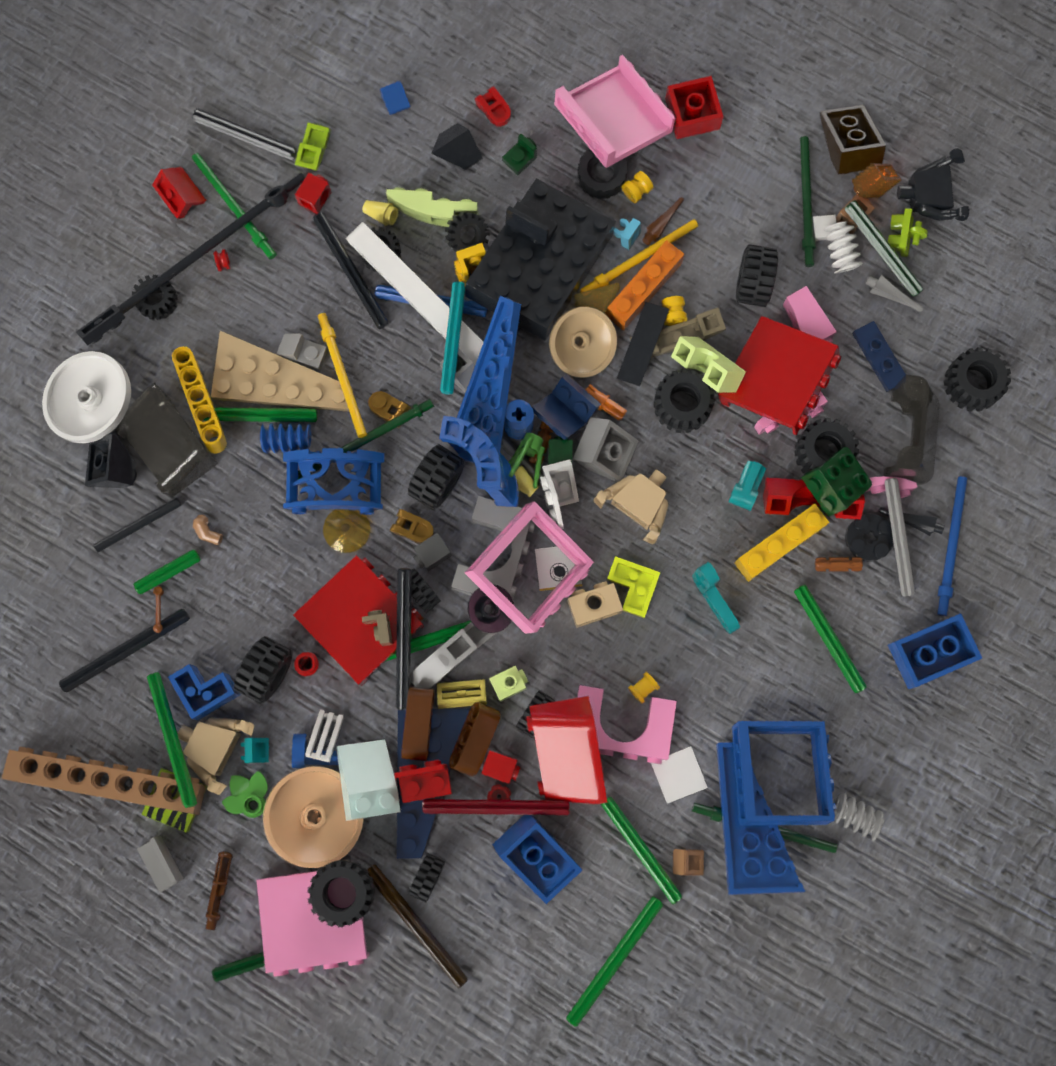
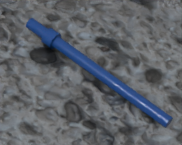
M961 476L957 479L942 585L939 586L937 595L940 597L937 612L939 616H947L949 600L952 598L954 590L951 586L968 479Z

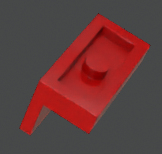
M182 167L161 169L152 184L176 219L184 218L191 206L201 205L206 201Z

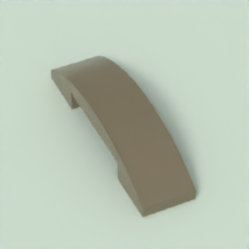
M719 308L697 314L694 319L662 329L651 357L673 352L680 336L699 337L704 341L725 331L726 327Z

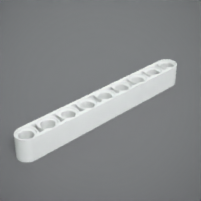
M362 222L346 237V240L446 339L450 308ZM462 321L459 349L476 365L483 341Z

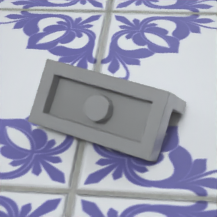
M157 836L149 839L150 842L139 847L137 850L159 893L184 880L162 836Z

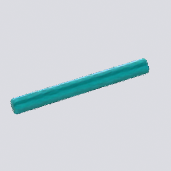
M457 281L452 284L440 386L441 393L448 395L454 392L466 288L465 283Z

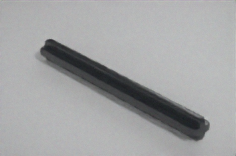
M319 212L314 215L313 220L375 325L378 329L386 327L388 325L387 318L325 214Z
M399 568L397 570L396 708L401 711L403 709L406 710L410 687L412 571L410 568Z
M185 609L176 611L160 621L163 627L160 633L154 632L153 626L149 627L60 680L59 686L63 692L73 690L189 621V614Z

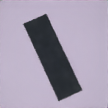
M645 302L616 379L640 387L668 314V308Z

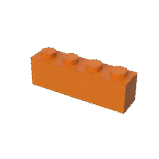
M666 240L607 307L606 316L624 331L642 311L645 302H649L682 265L684 253Z

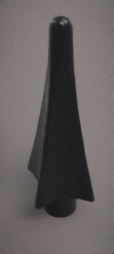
M879 509L880 513L890 516L889 509ZM903 513L904 523L929 536L933 532L942 534L945 525L936 523L938 517Z

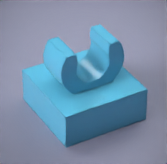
M634 218L630 223L626 219L620 220V225L625 227L623 231L616 228L613 230L615 237L621 239V246L627 250L631 248L641 233V222Z

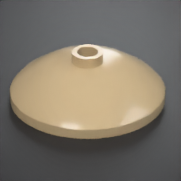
M591 307L573 308L565 312L554 324L549 339L550 353L556 365L563 372L581 378L594 376L603 371L614 357L617 347V335L614 325L603 312ZM580 337L581 341L576 345L575 339Z

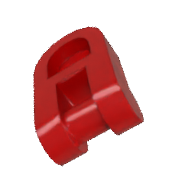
M494 86L489 88L483 96L480 94L474 98L479 109L484 112L493 125L504 126L509 123L511 109ZM490 101H494V102H495V103L491 104L490 106H489V104H488Z

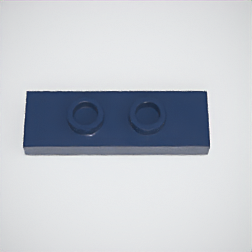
M874 321L853 331L852 334L886 392L909 381Z

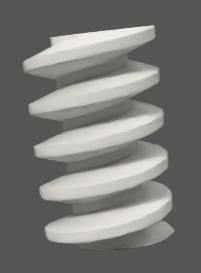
M847 221L824 228L825 232H832L826 237V240L834 241L828 246V249L836 250L830 255V258L838 259L832 264V267L840 268L834 274L856 269L863 264L862 262L855 261V258L861 254L853 252V249L859 245L851 243V240L856 238L857 235L849 234V231L854 229L855 226L847 225Z

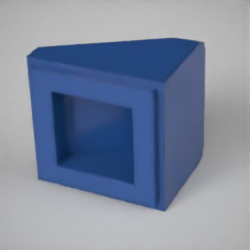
M401 81L380 89L381 97L389 115L410 108Z

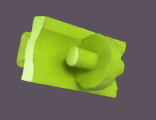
M905 209L904 214H895L891 217V230L902 231L901 235H889L888 243L895 251H900L901 257H908L911 238L913 239V245H919L920 239H925L928 233L925 228H922L921 221H916L915 227H913L914 217L912 216V209Z

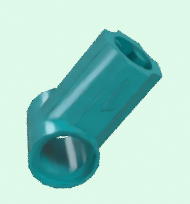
M747 461L740 480L735 484L728 502L751 511L759 492L757 490L766 468L758 462Z

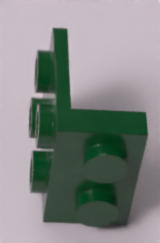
M848 447L840 449L822 466L807 472L801 477L828 517L847 509L872 486V481Z

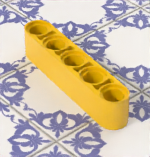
M185 346L178 347L172 353V360L200 437L209 452L214 454L221 453L226 448L227 441L197 360L190 348ZM198 398H203L201 401L195 402ZM206 417H211L208 421L203 422V419ZM218 437L217 440L210 442L211 438Z

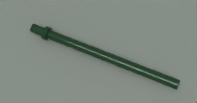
M428 399L419 405L416 403L412 405V409L373 429L365 437L357 438L340 448H343V453L347 451L353 452L417 416L419 418L422 417L424 412L435 407L431 399ZM319 463L314 464L313 469L318 471L322 469V465ZM298 470V479L303 478L301 471Z

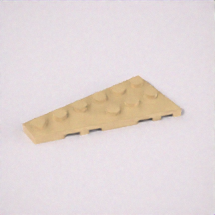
M220 331L211 398L213 400L349 412L339 381Z

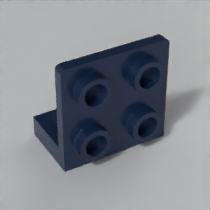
M565 374L561 377L552 393L533 405L532 408L534 414L541 421L547 424L562 439L567 440L588 424L590 417L594 416L601 403L569 375Z

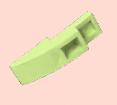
M399 187L393 188V190L386 189L388 203H392L394 207H397L400 212L429 224L449 227L447 222L449 220L452 221V216L459 215V212H470L478 215V204L472 200L450 201L446 198L434 200L432 191L426 189H416L415 191Z

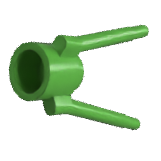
M526 433L509 461L512 467L509 477H513L525 455L534 457L537 454L533 488L535 489L538 487L542 455L545 451V448L541 446L543 439L540 436Z

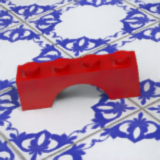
M766 478L763 492L765 514L789 515L793 509L803 505L816 504L821 507L803 480ZM864 494L847 509L834 514L835 517L861 520L865 504Z

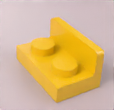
M483 243L456 252L457 260L453 261L458 281L465 283V287L469 279L468 274L474 272L486 254Z

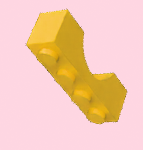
M814 504L739 557L734 564L749 582L791 550L818 533L830 522L817 505Z

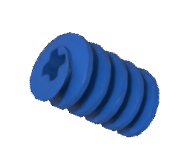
M513 400L506 407L504 429L506 434L512 439H524L525 434L531 433L533 430V408L524 400Z
M270 423L268 430H265L264 424H262L260 443L263 452L269 453L272 449L273 453H278L280 448L282 452H288L289 449L291 451L309 449L311 446V425L308 424L306 430L303 431L301 424H298L296 431H294L292 424L288 425L287 430H284L282 424H279L278 429L275 430L273 423Z

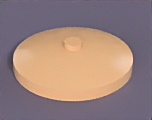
M305 767L283 777L271 790L264 806L263 826L269 844L281 858L299 867L319 868L342 859L351 851L361 834L363 818L346 821L339 772L325 767Z

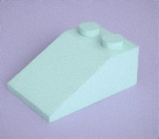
M385 739L336 746L346 821L400 812L397 785Z

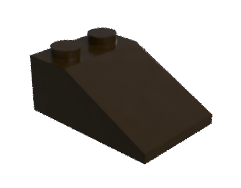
M864 104L820 111L830 159L838 175L882 168L886 144Z

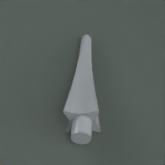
M869 275L865 281V284L872 287L869 293L894 300L917 311H923L921 305L902 293L883 275L878 279Z

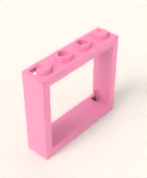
M534 501L526 504L467 569L465 574L527 634L536 633L541 627L545 626V619L558 611L561 607L559 603L564 597H569L575 591L576 587L574 585L588 575L589 568L594 562ZM532 520L575 565L531 617L527 619L483 573L528 522Z

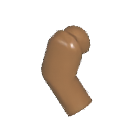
M198 515L193 521V528L199 539L220 545L223 534L210 531L208 517Z

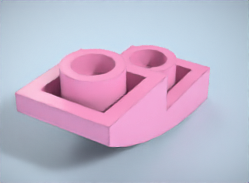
M897 477L870 478L872 486L867 491H871V494L886 491L885 480ZM897 478L901 498L910 496L911 492L917 488L916 482Z

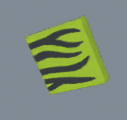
M161 768L158 776L160 777L161 772L174 774V772ZM154 783L150 795H153L156 792V783ZM178 786L171 793L174 800L180 796ZM145 805L141 815L187 833L196 814Z

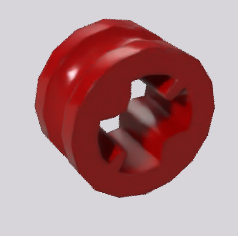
M222 249L221 253L214 251V259L218 271H222L223 268L231 269L226 249Z

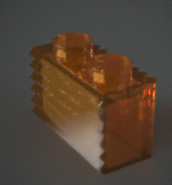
M870 163V166L863 169V172H859V175L852 178L855 193L863 198H880L901 181L894 167L887 163Z

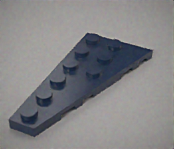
M471 708L433 709L427 761L402 759L406 710H398L397 772H400L399 767L416 765L417 769L425 767L424 762L441 760V764H447L450 775L449 760ZM397 778L400 812H397V859L422 858L436 814H425L423 812V800L403 803L399 778ZM442 796L434 797V798H428V799H441Z

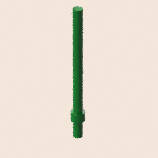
M195 153L192 156V160L236 217L239 218L245 214L201 155ZM252 221L247 223L244 227L252 236L251 240L258 248H261L270 260L275 258L277 254L269 245L265 234L262 231L259 232Z

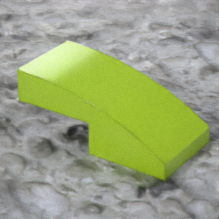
M307 123L303 143L299 144L295 166L318 170L331 132L330 128Z

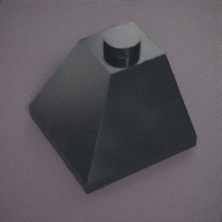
M116 434L106 435L97 441L89 443L85 486L102 488L134 486L137 477L135 470L136 462Z

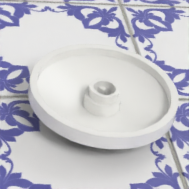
M82 352L68 358L55 369L45 386L42 407L48 426L58 436L74 443H90L108 435L122 421L130 403L131 384L128 374L119 362L101 352Z

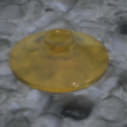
M335 509L327 516L324 522L323 535L328 545L334 550L342 553L355 552L368 541L370 523L366 515L360 514L358 510ZM344 524H348L350 526V529L347 532H343L341 530Z

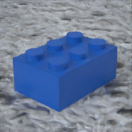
M961 613L887 645L908 689L916 688L982 659Z

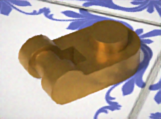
M382 391L373 393L368 400L371 412L386 422L412 409L406 403ZM393 407L396 408L397 411L394 415L389 414Z
M399 509L396 515L398 517L396 523L392 524L389 530L396 535L419 544L434 535L433 526L429 521L402 509ZM406 521L412 523L409 530L404 528Z

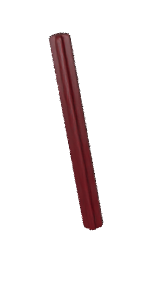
M424 799L422 810L425 814L569 815L570 803L569 801Z

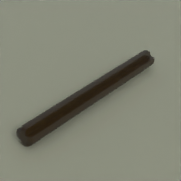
M376 864L367 869L369 871L368 875L373 878V884L453 984L457 988H461L468 981L467 976Z

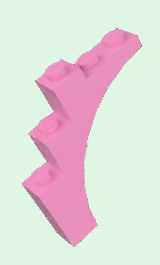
M807 286L786 298L783 307L791 320L793 328L825 341L833 342L832 338L837 331ZM821 391L818 395L820 399L816 408H811L807 415L811 416V418H815L824 412L823 407L828 402ZM762 417L754 426L758 434L765 431L769 434L779 427L778 422L766 417Z

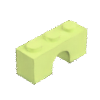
M680 336L671 356L686 369H696L705 373L702 381L718 393L737 392L746 371L699 337Z

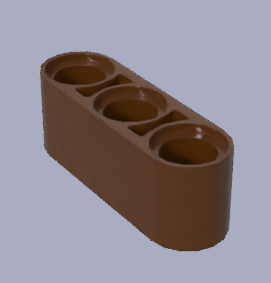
M409 687L402 743V759L427 761L434 689Z
M475 702L472 705L449 760V767L471 777L478 773L498 726L501 715L499 710L480 702Z

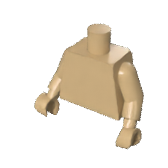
M655 470L649 478L640 473L636 477L629 475L604 491H599L594 498V502L601 509L606 500L612 499V505L646 530L650 529V532L643 540L650 544H655L660 535L668 509V501L665 499L666 492L660 488L666 480V476L658 470Z
M211 717L205 723L198 722L195 729L186 725L180 728L178 737L187 743L183 754L188 757L187 764L208 786V791L220 795L227 785L217 782L215 776L221 775L241 735L239 732L243 731L252 736L254 730L253 723L231 718Z

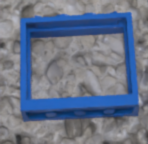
M738 721L732 726L740 825H828L835 821L834 810L837 807L833 803L832 798L834 781L833 778H830L829 768L831 767L832 759L827 750L829 735H826L825 721ZM749 734L811 735L818 815L756 816Z

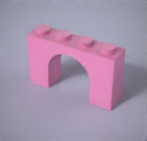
M579 685L577 698L589 696L601 755L613 756L614 752L623 753V758L637 760L638 756L648 757L647 762L662 764V760H668L677 701L652 697L650 699L647 725L642 735L631 742H618L611 739L604 732L600 723L604 689Z

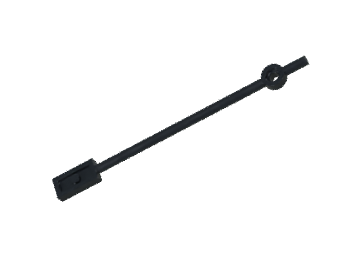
M300 173L286 184L272 188L266 193L265 199L118 307L113 304L76 331V333L87 346L101 340L104 333L121 325L122 320L126 318L124 314L266 209L274 206L279 208L285 205L289 193L301 185L306 177Z

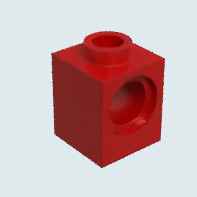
M308 173L295 193V197L299 205L318 214L332 191L325 177L319 174L315 176Z
M489 750L481 774L510 784L511 779L516 781L520 766L516 765L518 760Z

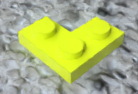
M615 557L607 580L629 588L623 605V611L645 618L660 572Z

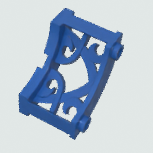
M443 416L439 439L442 442L449 443L464 461L476 465L477 486L479 489H485L495 500L496 506L517 507L519 505L518 483L515 474L513 477H509L512 467L501 453L499 455L492 441L482 430L463 419Z
M322 448V453L320 451L311 452L309 449L283 452V462H287L286 503L283 504V509L292 510V514H306L308 510L320 509L358 510L363 515H372L375 510L383 509V504H381V463H384V453L358 449L353 453L351 451L343 453V448ZM330 463H336L339 472L351 480L346 487L334 495L325 491L315 481L327 473ZM314 464H321V471L311 475V473L316 472L313 469ZM352 464L354 468L351 472L356 473V475L345 471V465ZM369 466H370V480L364 478V477L366 476V474H367V471H368ZM298 468H300L303 478L298 479ZM307 483L308 486L303 487L300 494L308 493V498L304 501H298V485ZM361 483L370 486V502L362 501L358 498L360 493L366 494L365 489L359 486ZM316 495L323 500H315ZM349 495L351 496V499H352V501H345V500H343V499H345L346 497H348Z

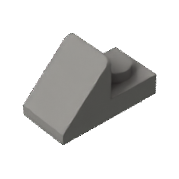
M284 334L276 355L320 371L328 349L320 344L305 340L302 334Z

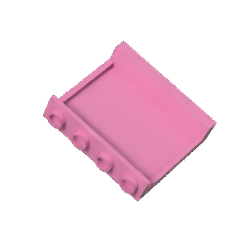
M623 55L620 56L617 67L569 92L564 86L556 89L554 105L605 168L672 133L675 121L673 112L663 104L660 96L653 92L645 78L637 73L633 64L628 62Z
M317 871L257 880L266 973L273 972L274 976L289 974L288 970L298 969L299 973L313 971V966L323 965L324 969L339 967L338 963L348 962L349 966L363 964V959L369 957V952H367L363 918L352 925L344 927L334 925L331 927L327 925V922L319 921V916L312 913L311 909L313 907L308 903V898H310L308 887L311 886L310 881L317 874ZM336 878L330 883L328 897L331 903L338 908H347L353 904L356 891L354 885L348 879Z

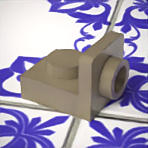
M382 610L367 612L368 616L362 617V622L364 624L377 623V626H374L375 640L380 641L382 646L393 645L389 616L386 613L382 614Z

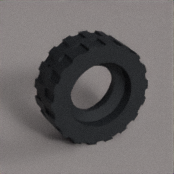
M591 149L586 150L578 163L577 176L580 187L589 196L597 197V199H608L611 196H616L619 191H622V185L627 181V161L624 158L611 165L614 170L613 177L607 182H599L593 178L591 170L600 161Z

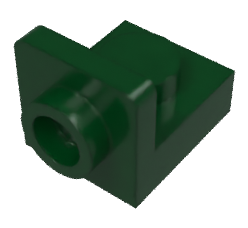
M520 134L518 142L502 156V161L515 174L519 175L537 158V145L530 137L526 138L523 134Z

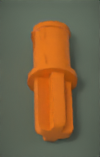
M591 384L585 389L601 403L599 411L604 410L617 420L624 418L627 412L626 409L611 400L609 394L606 396Z

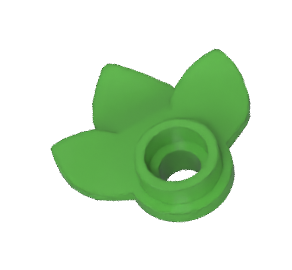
M257 771L250 780L243 776H231L230 791L232 795L222 801L225 809L232 814L244 813V815L250 818L262 815L266 803L264 796L268 791V784L264 775ZM254 800L258 803L256 810L250 808V803Z

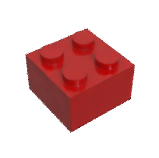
M712 76L667 86L665 100L668 109L675 116L673 129L676 139L720 130L724 116Z

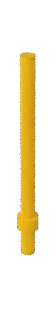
M695 219L689 221L607 273L597 275L593 278L594 281L579 289L580 293L585 297L598 288L601 290L608 286V282L655 254L666 240L673 243L698 227L697 221Z
M320 313L317 317L322 329L320 332L322 339L327 343L358 438H363L367 433L335 341L336 334L334 328L330 326L327 314Z

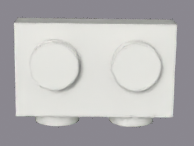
M571 460L543 466L544 476L540 477L543 491H545V503L547 509H550V518L561 529H564L560 506L579 502Z

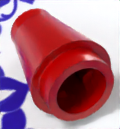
M310 652L299 654L294 662L295 670L302 676L313 675L319 666L317 657ZM309 662H312L311 664H313L311 669L306 668V665Z

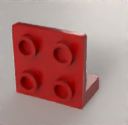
M441 760L424 762L425 767L417 769L416 765L399 767L400 772L394 773V776L399 778L402 802L407 803L452 794L447 764H441Z

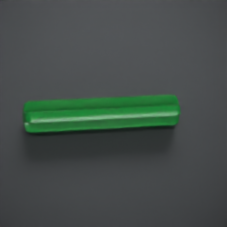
M196 550L185 553L134 582L135 590L138 594H143L200 562L199 554Z

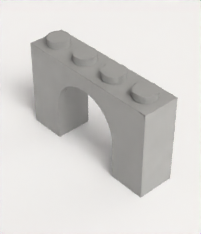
M478 496L472 516V522L478 525L502 531L522 509L520 507L496 506L495 500ZM532 520L512 540V552L507 563L497 570L485 571L483 573L492 584L507 590L513 601L517 591V587L513 586L515 578L521 577L524 564H520L522 554L527 556L530 546L527 537L529 532H534L536 526ZM458 564L451 586L453 591L472 595L479 588L465 574L469 567Z

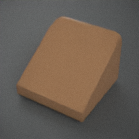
M674 849L673 874L704 875V850Z

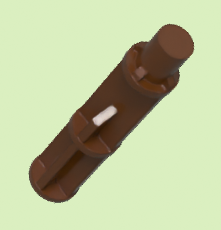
M227 851L218 853L212 890L205 915L207 918L205 929L215 930L217 921L221 917L218 913L221 896L225 894L231 860L233 858V855Z

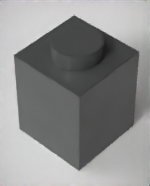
M438 533L413 548L417 554L413 558L420 568L425 566L428 572L452 556Z

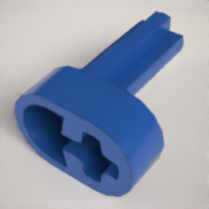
M293 734L292 768H305L306 765H339L337 751L333 750L330 763L306 757L307 734ZM323 750L322 755H326L327 750Z

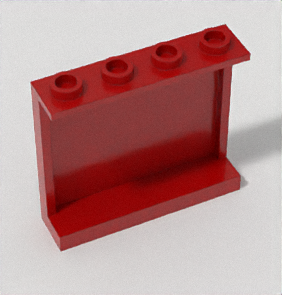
M761 316L735 362L736 365L746 371L737 392L718 393L720 402L730 407L731 403L790 427L793 434L797 436L799 430L805 428L809 419L807 415L811 408H816L820 396H818L820 391L828 386L832 369H836L840 364L839 346Z
M356 555L297 610L293 616L355 682L363 686L368 681L367 678L396 651L397 592L394 594L388 588L391 584L382 574L377 577L371 571L374 566L365 557L361 560ZM414 608L411 610V636L420 627H424L421 623L424 618ZM382 610V614L386 613L389 616L393 645L382 646L380 641L375 640L374 626H377V623L364 624L362 622V617L368 616L367 612Z

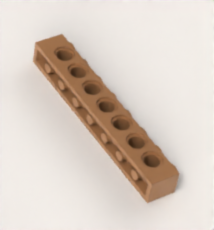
M19 747L18 751L9 750L1 778L196 815L200 814L206 788L205 785L199 784L200 779L190 777L197 805L185 808L181 796L174 800L171 795L172 790L177 786L174 774L161 772L160 777L151 775L152 770L137 768L136 772L127 771L128 766L113 764V768L104 767L105 762L90 759L89 764L81 763L80 757L66 755L64 760L57 758L58 753L43 751L42 755L33 754L34 749ZM37 761L38 768L34 773H32L31 765L33 762ZM60 765L62 769L61 774L55 777L54 770ZM84 769L85 778L79 782L77 778L78 773ZM108 774L109 782L107 785L102 786L101 778L103 775ZM131 778L133 786L130 790L126 791L124 787L125 781ZM155 782L157 790L153 795H150L148 787L151 783Z

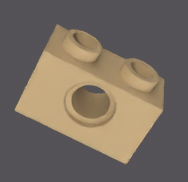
M607 581L594 585V589L587 592L584 589L574 591L571 594L572 597H569L567 600L576 628L623 612L614 583L608 585ZM593 597L600 600L601 606L598 609H591L587 601Z

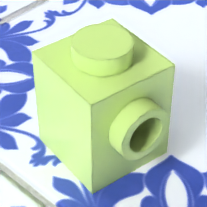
M516 666L489 678L500 702L526 690L525 683L528 682L523 669L518 671Z

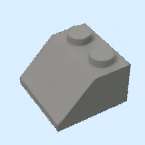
M590 417L572 460L591 472L618 482L625 475L638 440L611 420Z

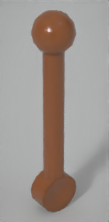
M158 586L153 590L156 596V622L153 630L156 633H160L163 630L160 621L161 596L164 594V590Z

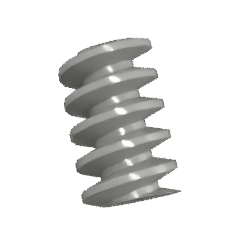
M841 792L833 801L837 807L834 810L835 823L838 824L841 819H844V828H847L852 823L854 824V833L862 828V836L866 837L870 832L872 833L871 841L874 842L878 838L884 824L883 811L877 810L874 812V807L870 805L865 808L864 802L859 801L856 803L854 797L847 799L846 793Z

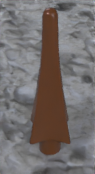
M680 197L665 213L646 227L647 232L642 239L646 245H650L652 241H659L669 221L684 201L683 197Z

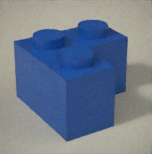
M188 664L168 676L188 714L194 720L204 718L241 695L240 692L234 689V682L230 675L224 672L205 682L197 666Z

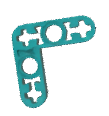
M706 562L693 573V581L728 634H731L740 628V624L715 587L720 581L718 573L711 563Z

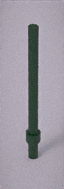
M803 136L800 138L804 229L802 250H804L805 267H813L816 239L813 237L809 137Z
M696 802L693 803L691 812L708 816L710 820L716 822L722 820L721 807L715 805L709 807ZM778 827L783 839L834 854L837 851L836 843Z

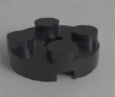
M876 514L862 515L861 520L855 519L847 527L845 533L847 547H849L855 557H860L865 562H874L885 557L894 545L891 522ZM872 532L876 540L869 544L868 540L864 538V534Z

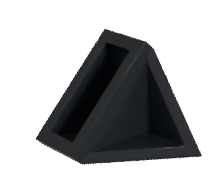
M459 123L439 134L431 153L461 167L464 171L483 159L470 130Z

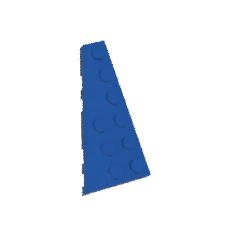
M500 296L457 415V418L468 421L473 426L482 430L492 441L499 455L521 309L520 303Z
M733 742L717 743L728 895L805 892L795 871L794 863L791 861L786 850L785 842L778 826L739 824ZM752 767L756 816H773Z

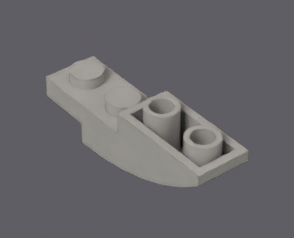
M471 622L410 673V681L416 688L431 689L496 633L482 632Z

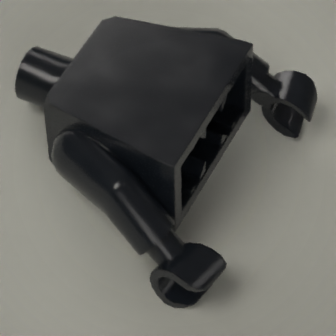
M959 148L951 150L948 157L944 156L918 168L909 179L908 185L898 186V200L910 199V209H912V212H917L919 215L936 221L952 220L953 218L958 221H965L969 217V206L952 210L954 201L949 165L965 162L963 152Z

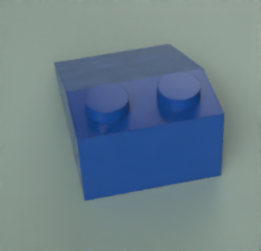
M523 815L492 844L499 857L545 904L582 871V868L534 815Z

